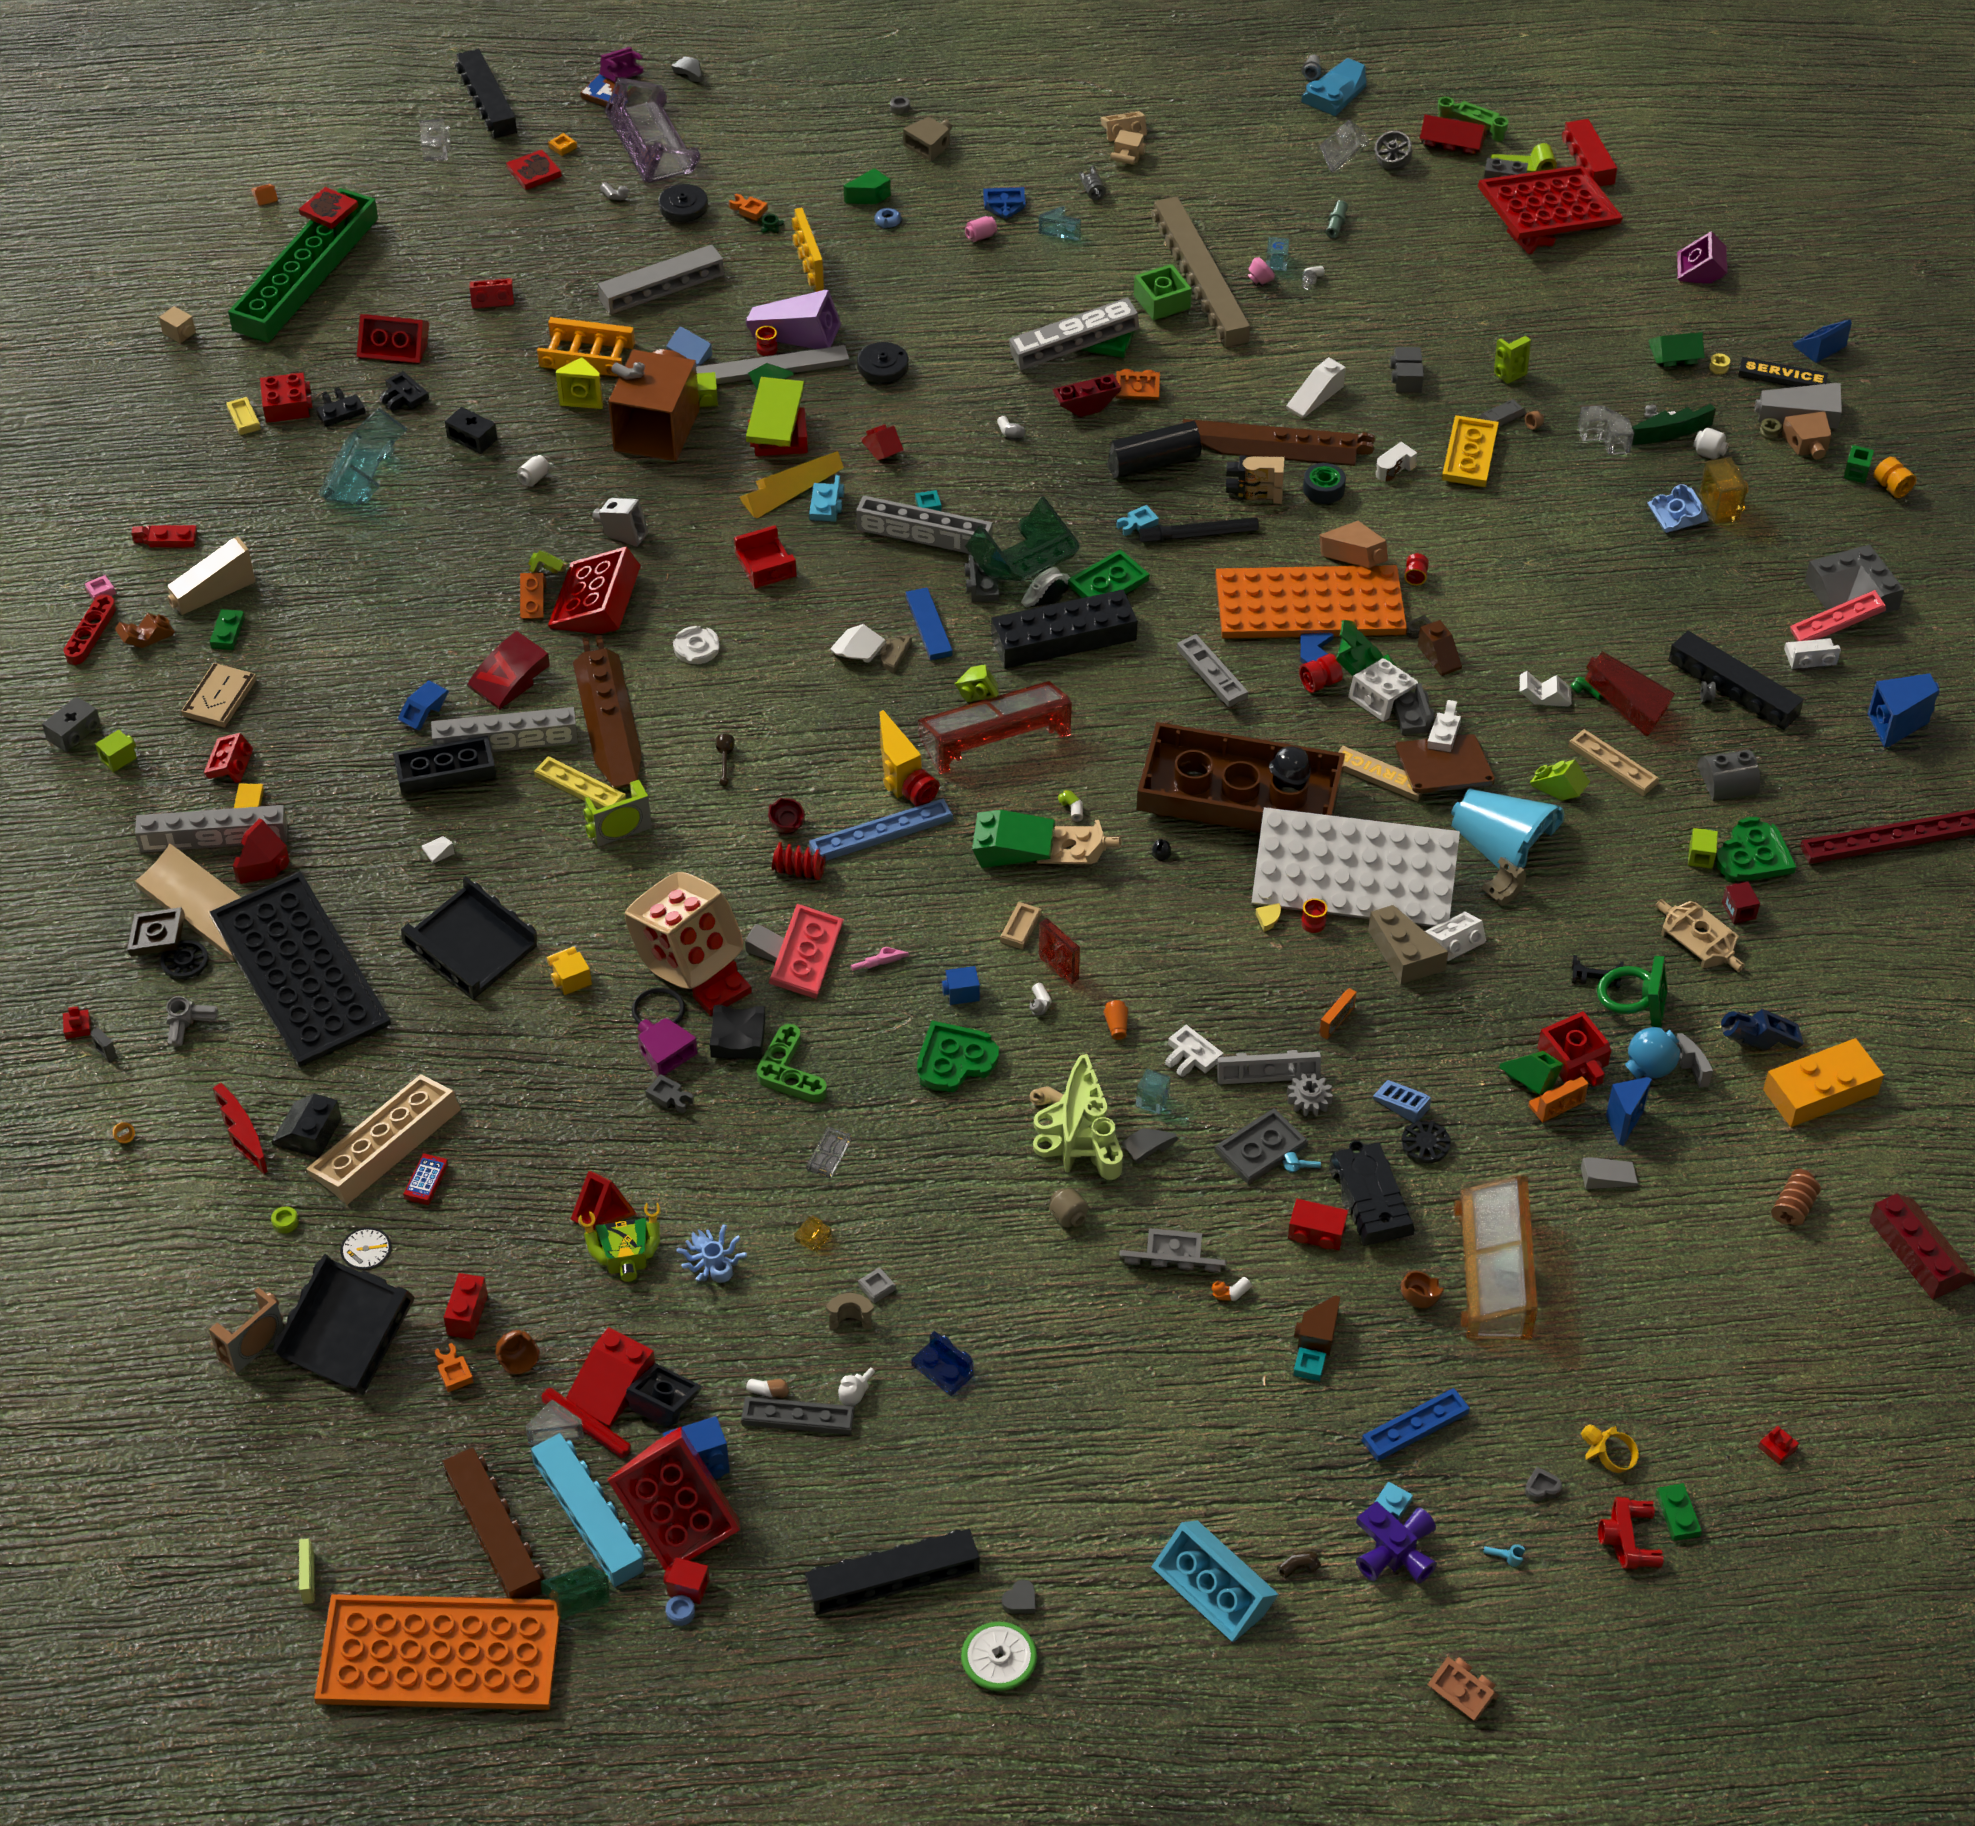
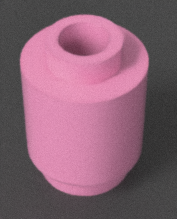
M987 216L967 222L965 228L967 238L973 242L991 237L997 232V224L994 218Z

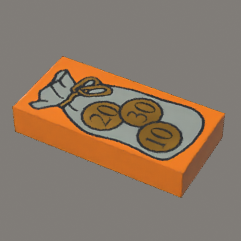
M1350 988L1347 989L1322 1017L1319 1032L1321 1037L1328 1039L1355 1008L1356 991Z

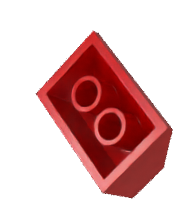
M1425 114L1419 139L1421 142H1424L1423 145L1435 147L1438 144L1443 145V149L1455 151L1456 148L1464 149V153L1475 155V152H1481L1487 130L1485 125Z
M360 314L357 357L421 363L428 344L429 322L420 319Z

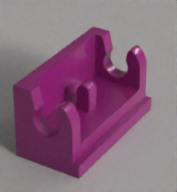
M631 47L601 55L600 75L616 82L642 74L644 68L636 63V58L641 60L643 57L641 54L633 51Z

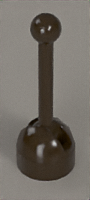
M720 734L716 737L715 744L717 751L722 754V777L719 783L722 786H727L729 783L727 778V754L733 751L735 739L732 735Z

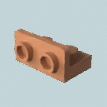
M1447 1657L1427 1685L1474 1721H1477L1493 1698L1496 1700L1499 1694L1493 1691L1496 1685L1483 1675L1477 1679L1470 1673L1473 1667L1460 1657L1456 1661Z

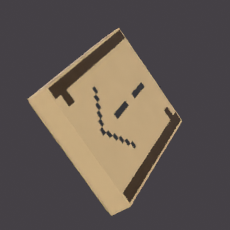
M213 663L181 710L182 716L225 728L257 680L256 674Z

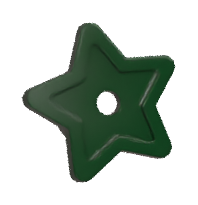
M767 214L763 216L762 220L757 221L762 226V233L768 231L779 233V227L784 224V221L779 220L778 216L774 214Z

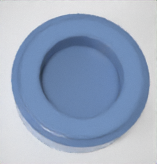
M678 1595L667 1602L666 1616L669 1622L677 1626H683L693 1620L695 1607L689 1597Z

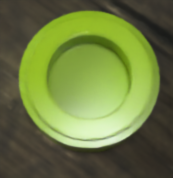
M280 1207L271 1215L272 1226L279 1233H290L299 1224L297 1212L291 1207Z

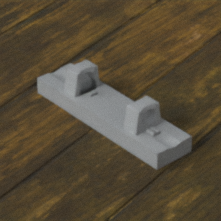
M1197 634L1177 643L1179 653L1188 661L1193 671L1198 673L1212 688L1221 702L1230 707L1248 698V691Z
M1289 1050L1284 1054L1247 1056L1246 1053H1236V1056L1217 1057L1218 1084L1289 1081L1293 1078L1301 1080L1303 1073L1307 1078H1311V1075L1315 1073L1316 1079H1321L1320 1052L1298 1053L1297 1050Z

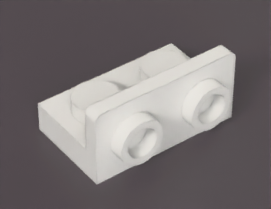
M1831 638L1787 642L1784 648L1792 669L1837 665L1841 651L1839 645H1833Z
M1463 912L1449 921H1445L1425 931L1449 951L1447 961L1486 942L1483 921L1467 912Z

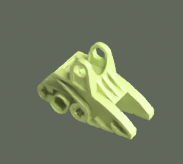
M1088 1054L1079 1056L1067 1082L1066 1092L1061 1100L1035 1115L1034 1128L1041 1134L1034 1139L1033 1150L1041 1157L1062 1155L1065 1172H1070L1076 1157L1090 1156L1092 1163L1097 1166L1101 1177L1114 1180L1122 1173L1123 1153L1115 1135V1124L1111 1119L1106 1118L1107 1103L1105 1098H1103L1095 1072L1092 1070ZM1047 1118L1050 1119L1052 1123L1050 1125L1043 1126L1040 1125L1038 1121L1040 1119ZM1048 1141L1052 1146L1049 1149H1041L1038 1147V1144Z

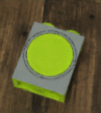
M640 780L630 782L632 798L597 810L590 797L585 798L586 808L583 809V814L588 825H585V830L589 839H594L597 847L652 828L649 798Z

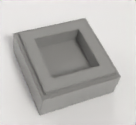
M880 1267L858 1280L859 1288L873 1303L878 1302L896 1290L895 1284Z

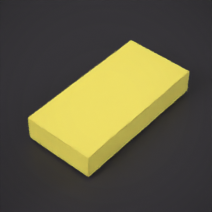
M247 397L226 403L239 435L261 429Z

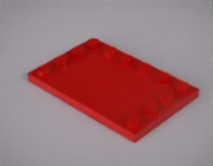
M1582 165L1479 180L1477 185L1517 240L1621 224L1623 216Z

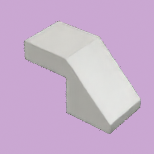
M1528 671L1520 674V692L1533 704L1566 707L1572 705L1571 687L1557 675L1541 683Z

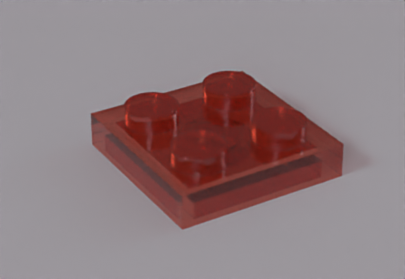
M1048 918L1044 919L1039 923L1038 954L1041 960L1050 964L1061 978H1065L1073 984L1079 980L1080 947Z

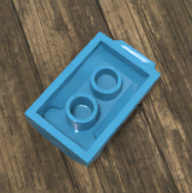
M1346 58L1321 79L1307 84L1306 92L1302 95L1301 102L1336 116L1367 86L1365 65Z

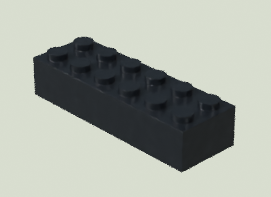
M1118 590L991 617V638L1004 669L1136 641L1138 620L1124 590Z

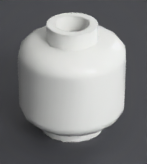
M1711 428L1699 431L1694 441L1697 454L1711 460L1717 459L1720 455L1724 456L1729 443H1726L1724 433Z

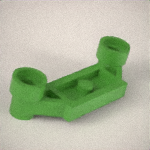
M1441 97L1438 100V117L1455 118L1464 122L1485 125L1486 130L1493 134L1492 138L1495 141L1504 140L1509 120L1506 117L1499 116V113L1465 101L1454 103V100L1450 97Z

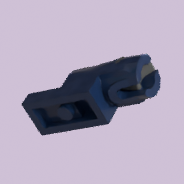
M1764 1009L1759 1010L1753 1016L1731 1011L1721 1021L1723 1034L1741 1046L1751 1045L1765 1051L1778 1042L1794 1049H1798L1804 1044L1797 1023Z

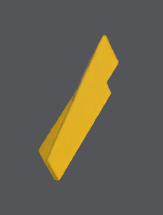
M836 451L757 480L756 483L759 490L740 496V500L754 518H759L814 486V483H819L843 469L839 452Z

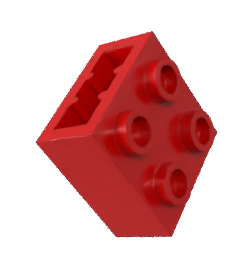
M304 372L260 378L262 407L266 423L310 418L309 409L313 408L311 395L307 394H311L310 382L305 381Z

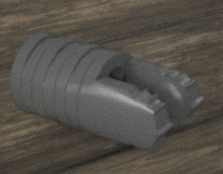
M1092 165L1090 166V174L1085 175L1081 171L1079 172V177L1089 198L1098 200L1105 195L1106 189L1095 166Z

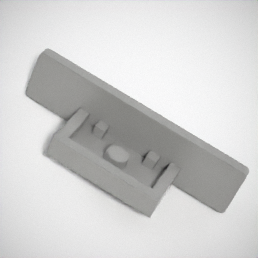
M1149 1228L1147 1252L1120 1250L1119 1258L1125 1259L1124 1263L1131 1265H1140L1141 1261L1151 1262V1266L1167 1267L1168 1263L1178 1264V1269L1194 1270V1266L1205 1267L1204 1271L1219 1273L1221 1269H1226L1227 1260L1200 1258L1202 1233Z

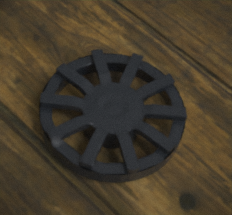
M193 940L180 941L179 947H183V949L162 953L160 959L162 970L172 979H183L185 981L199 976L208 965L206 948ZM187 946H191V947H194V948H193V950L191 951V950L187 949ZM198 950L202 952V954L194 956ZM170 953L174 954L173 958H168L167 956ZM204 958L202 962L195 961ZM165 962H171L173 964L166 966Z
M1419 1120L1405 1128L1402 1134L1401 1145L1409 1158L1416 1162L1429 1164L1438 1162L1446 1157L1450 1149L1451 1138L1446 1129L1434 1123V1121ZM1423 1127L1428 1128L1427 1132H1424ZM1409 1133H1411V1134L1414 1135L1416 1138H1414V1137H1407V1135H1408ZM1441 1134L1444 1138H1436V1137ZM1406 1142H1415V1144L1408 1147ZM1436 1143H1446V1147L1444 1148ZM1435 1148L1441 1151L1437 1156L1434 1153ZM1414 1149H1417L1420 1153L1419 1155H1417L1412 1151ZM1430 1153L1431 1157H1423V1154Z

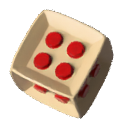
M676 872L667 876L637 898L625 911L627 928L644 964L655 975L681 988L692 989L706 982L734 960L743 949V939L739 926L725 896L714 885L689 873Z

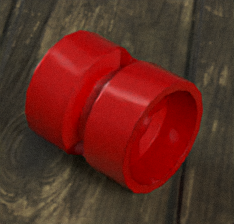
M1331 653L1318 658L1316 661L1312 660L1302 664L1299 667L1301 682L1310 693L1323 689L1324 685L1331 686L1338 683L1343 678L1341 665Z

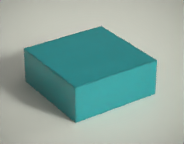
M937 490L915 493L917 507L941 511V502Z
M1299 1347L1293 1376L1320 1381L1326 1353Z

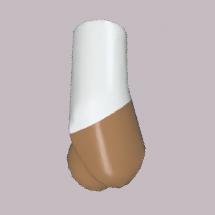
M749 1379L746 1386L748 1392L767 1397L784 1398L789 1393L788 1384L782 1379L768 1381Z

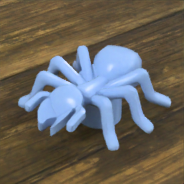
M726 1225L721 1227L718 1242L713 1241V1236L709 1230H706L708 1237L699 1229V1236L692 1232L694 1246L691 1245L689 1240H686V1244L691 1251L697 1250L700 1252L699 1254L690 1255L687 1250L677 1248V1252L683 1254L688 1261L703 1258L696 1266H693L691 1263L681 1265L683 1269L689 1268L693 1273L697 1272L703 1265L705 1266L704 1273H700L695 1278L696 1281H706L710 1271L713 1281L718 1283L727 1282L733 1275L732 1265H737L739 1259L747 1257V1253L736 1254L734 1259L724 1256L732 1254L736 1243L741 1239L739 1235L731 1241L730 1247L727 1250H723Z

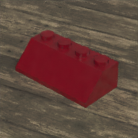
M1896 1193L1875 1203L1869 1222L1932 1300L1975 1281L1974 1272L1914 1199Z

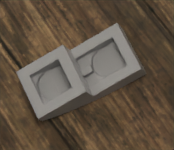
M1683 1033L1677 1034L1679 1042L1676 1045L1680 1048L1679 1065L1681 1069H1692L1699 1088L1709 1086L1713 1070L1707 1058L1691 1039Z

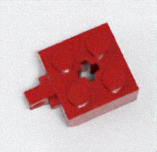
M1584 1011L1541 1029L1537 1047L1539 1051H1545L1564 1064L1559 1074L1564 1083L1569 1080L1574 1081L1582 1076L1594 1087L1603 1083L1605 1073L1602 1071V1068L1609 1065L1612 1050L1608 1040Z

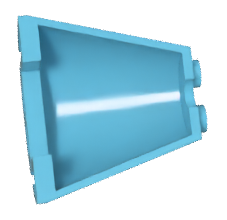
M1472 788L1467 790L1461 803L1457 802L1451 811V815L1454 816L1451 826L1460 831V834L1499 869L1500 864L1498 861L1500 857L1507 858L1518 868H1524L1527 862L1528 850L1543 832L1552 836L1564 822V810L1557 805L1489 793Z

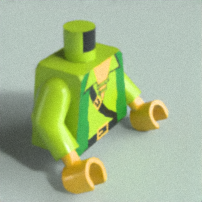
M648 1203L644 1206V1212L649 1216V1222H646V1218L595 1225L596 1230H593L594 1214L589 1212L591 1217L590 1224H584L580 1215L578 1223L582 1228H585L586 1233H584L589 1254L600 1265L606 1266L609 1273H620L623 1281L630 1282L637 1278L636 1270L647 1267V1259L653 1257L660 1244V1222L657 1221V1217L661 1213V1207L658 1203L657 1211L654 1214L648 1213Z

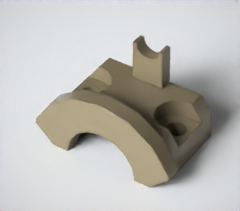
M1500 857L1498 861L1500 869L1497 875L1491 881L1484 883L1482 889L1497 900L1499 905L1504 906L1513 900L1522 889L1526 879V872L1522 867L1518 868L1507 858Z
M840 1294L831 1299L826 1305V1311L829 1312L830 1329H837L839 1323L847 1318L857 1319L861 1321L864 1329H871V1313L874 1311V1306L868 1298L861 1294Z

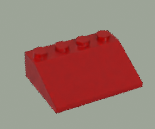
M627 546L571 562L548 624L550 629L603 634L619 629L641 567Z
M682 1427L657 1440L607 1479L665 1572L667 1567H672L675 1557L689 1561L740 1531L738 1516Z

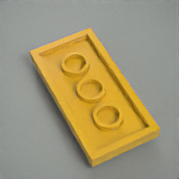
M803 208L794 209L795 218H792L793 230L796 233L792 235L795 247H798L799 260H803L804 273H808L809 286H813L815 292L824 290L823 260Z
M1455 415L1442 474L1443 481L1486 487L1499 422Z

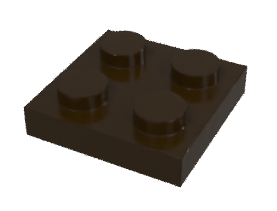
M182 907L134 914L127 947L130 957L178 950L185 917Z

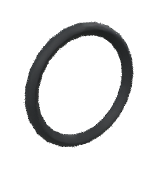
M657 987L648 989L634 1000L632 1015L638 1024L642 1020L638 1016L637 1006L645 996L652 993H667L677 999L680 1011L673 1020L675 1024L682 1019L685 1013V1003L682 997L677 992L668 988Z

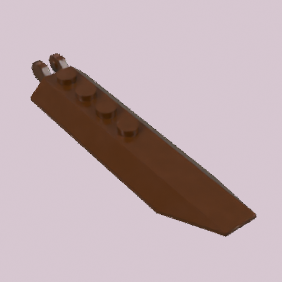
M1183 419V423L1194 421L1193 419ZM1195 420L1201 444L1224 455L1284 457V460L1355 466L1356 454L1370 455L1375 450L1373 445L1375 442L1374 434L1362 432L1358 435L1347 432Z
M602 635L597 636L596 639L599 650L590 651L588 638H582L584 652L573 661L594 762L613 788L630 786V782L638 780L642 753L619 654L607 648L604 649Z

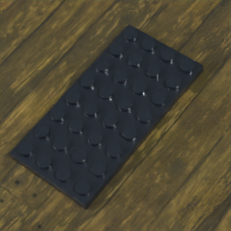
M301 871L209 912L210 918L298 1068L391 1025L390 1018Z

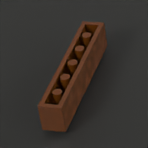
M471 1447L442 1460L445 1476L507 1599H530L543 1593L541 1581L545 1580L543 1571L539 1564H533L531 1560L533 1553L528 1542L522 1543L519 1537L522 1535L517 1521L510 1520L508 1516L511 1513L509 1505L505 1498H499L497 1493L500 1490L494 1476L488 1477L486 1471L489 1469L483 1455L478 1456L474 1448Z

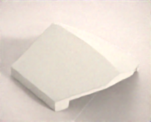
M861 624L847 629L830 649L831 653L838 656L870 662L886 644V641L870 628Z

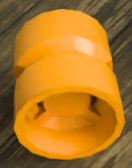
M1895 457L1884 459L1877 466L1873 475L1874 479L1883 487H1887L1886 490L1896 498H1901L1913 489L1917 480L1916 476L1910 470L1904 468V465Z

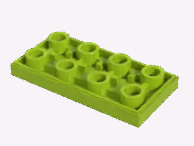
M760 378L746 433V442L790 446L804 390V381Z

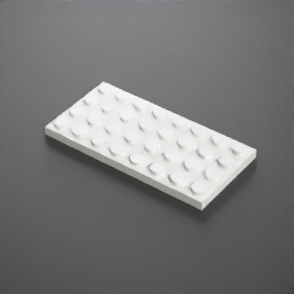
M1264 808L1251 905L1268 906L1280 903L1281 908L1302 911L1304 903L1309 899L1315 898L1326 903L1327 914L1370 919L1371 911L1394 905L1415 924L1435 927L1450 920L1460 831Z

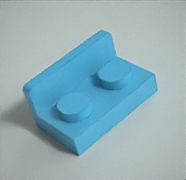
M835 475L834 484L814 483L809 520L836 522L837 513L842 512V499L840 497H844V484H840V475Z

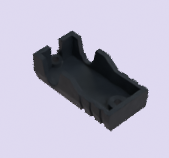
M1353 1141L1350 1143L1349 1149H1338L1339 1151L1334 1152L1330 1156L1329 1171L1333 1179L1340 1176L1341 1200L1345 1210H1348V1213L1353 1216L1352 1219L1357 1226V1232L1361 1236L1363 1246L1414 1235L1413 1221L1405 1206L1403 1197L1392 1174L1390 1163L1385 1157L1380 1142L1363 1144L1361 1141Z

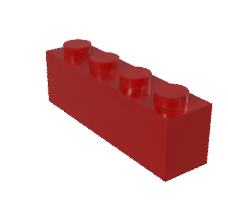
M1583 119L1566 122L1565 129L1562 132V140L1568 146L1570 155L1576 160L1577 166L1582 165L1599 187L1614 185L1617 166L1590 120Z

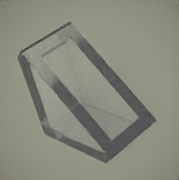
M553 1399L526 1425L529 1445L540 1444L561 1433L565 1441L584 1439L582 1419Z

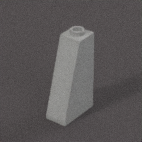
M1841 383L1762 391L1760 400L1756 399L1755 402L1758 422H1762L1767 418H1773L1778 420L1780 424H1783L1785 417L1825 411L1829 428L1838 429L1842 413Z

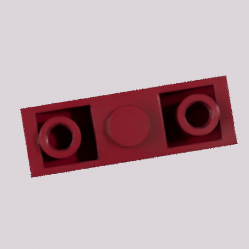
M1114 374L1054 388L1052 393L1061 407L1079 417L1101 412L1121 391V386Z

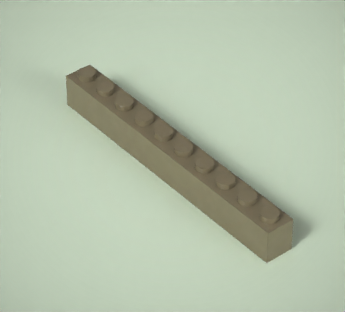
M1178 196L1154 201V210L1151 211L1152 220L1157 223L1159 233L1164 236L1167 247L1171 248L1174 260L1178 261L1181 273L1185 274L1187 283L1193 288L1196 300L1200 301L1203 313L1207 314L1210 326H1213L1216 330L1218 340L1222 341L1224 347L1248 343L1250 325Z

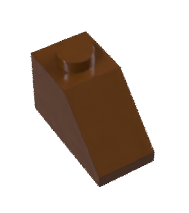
M1438 620L1420 627L1418 648L1438 673L1444 676L1462 669L1453 636L1442 621Z
M1335 1295L1304 1312L1302 1323L1297 1322L1294 1338L1299 1339L1297 1350L1300 1347L1323 1352L1330 1356L1341 1296Z

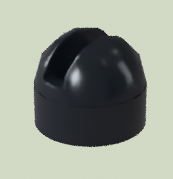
M1163 839L1156 840L1152 845V856L1157 860L1168 859L1171 855L1170 843Z

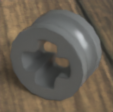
M1702 682L1700 689L1701 702L1709 700L1710 703H1714L1716 695L1715 682L1710 684Z

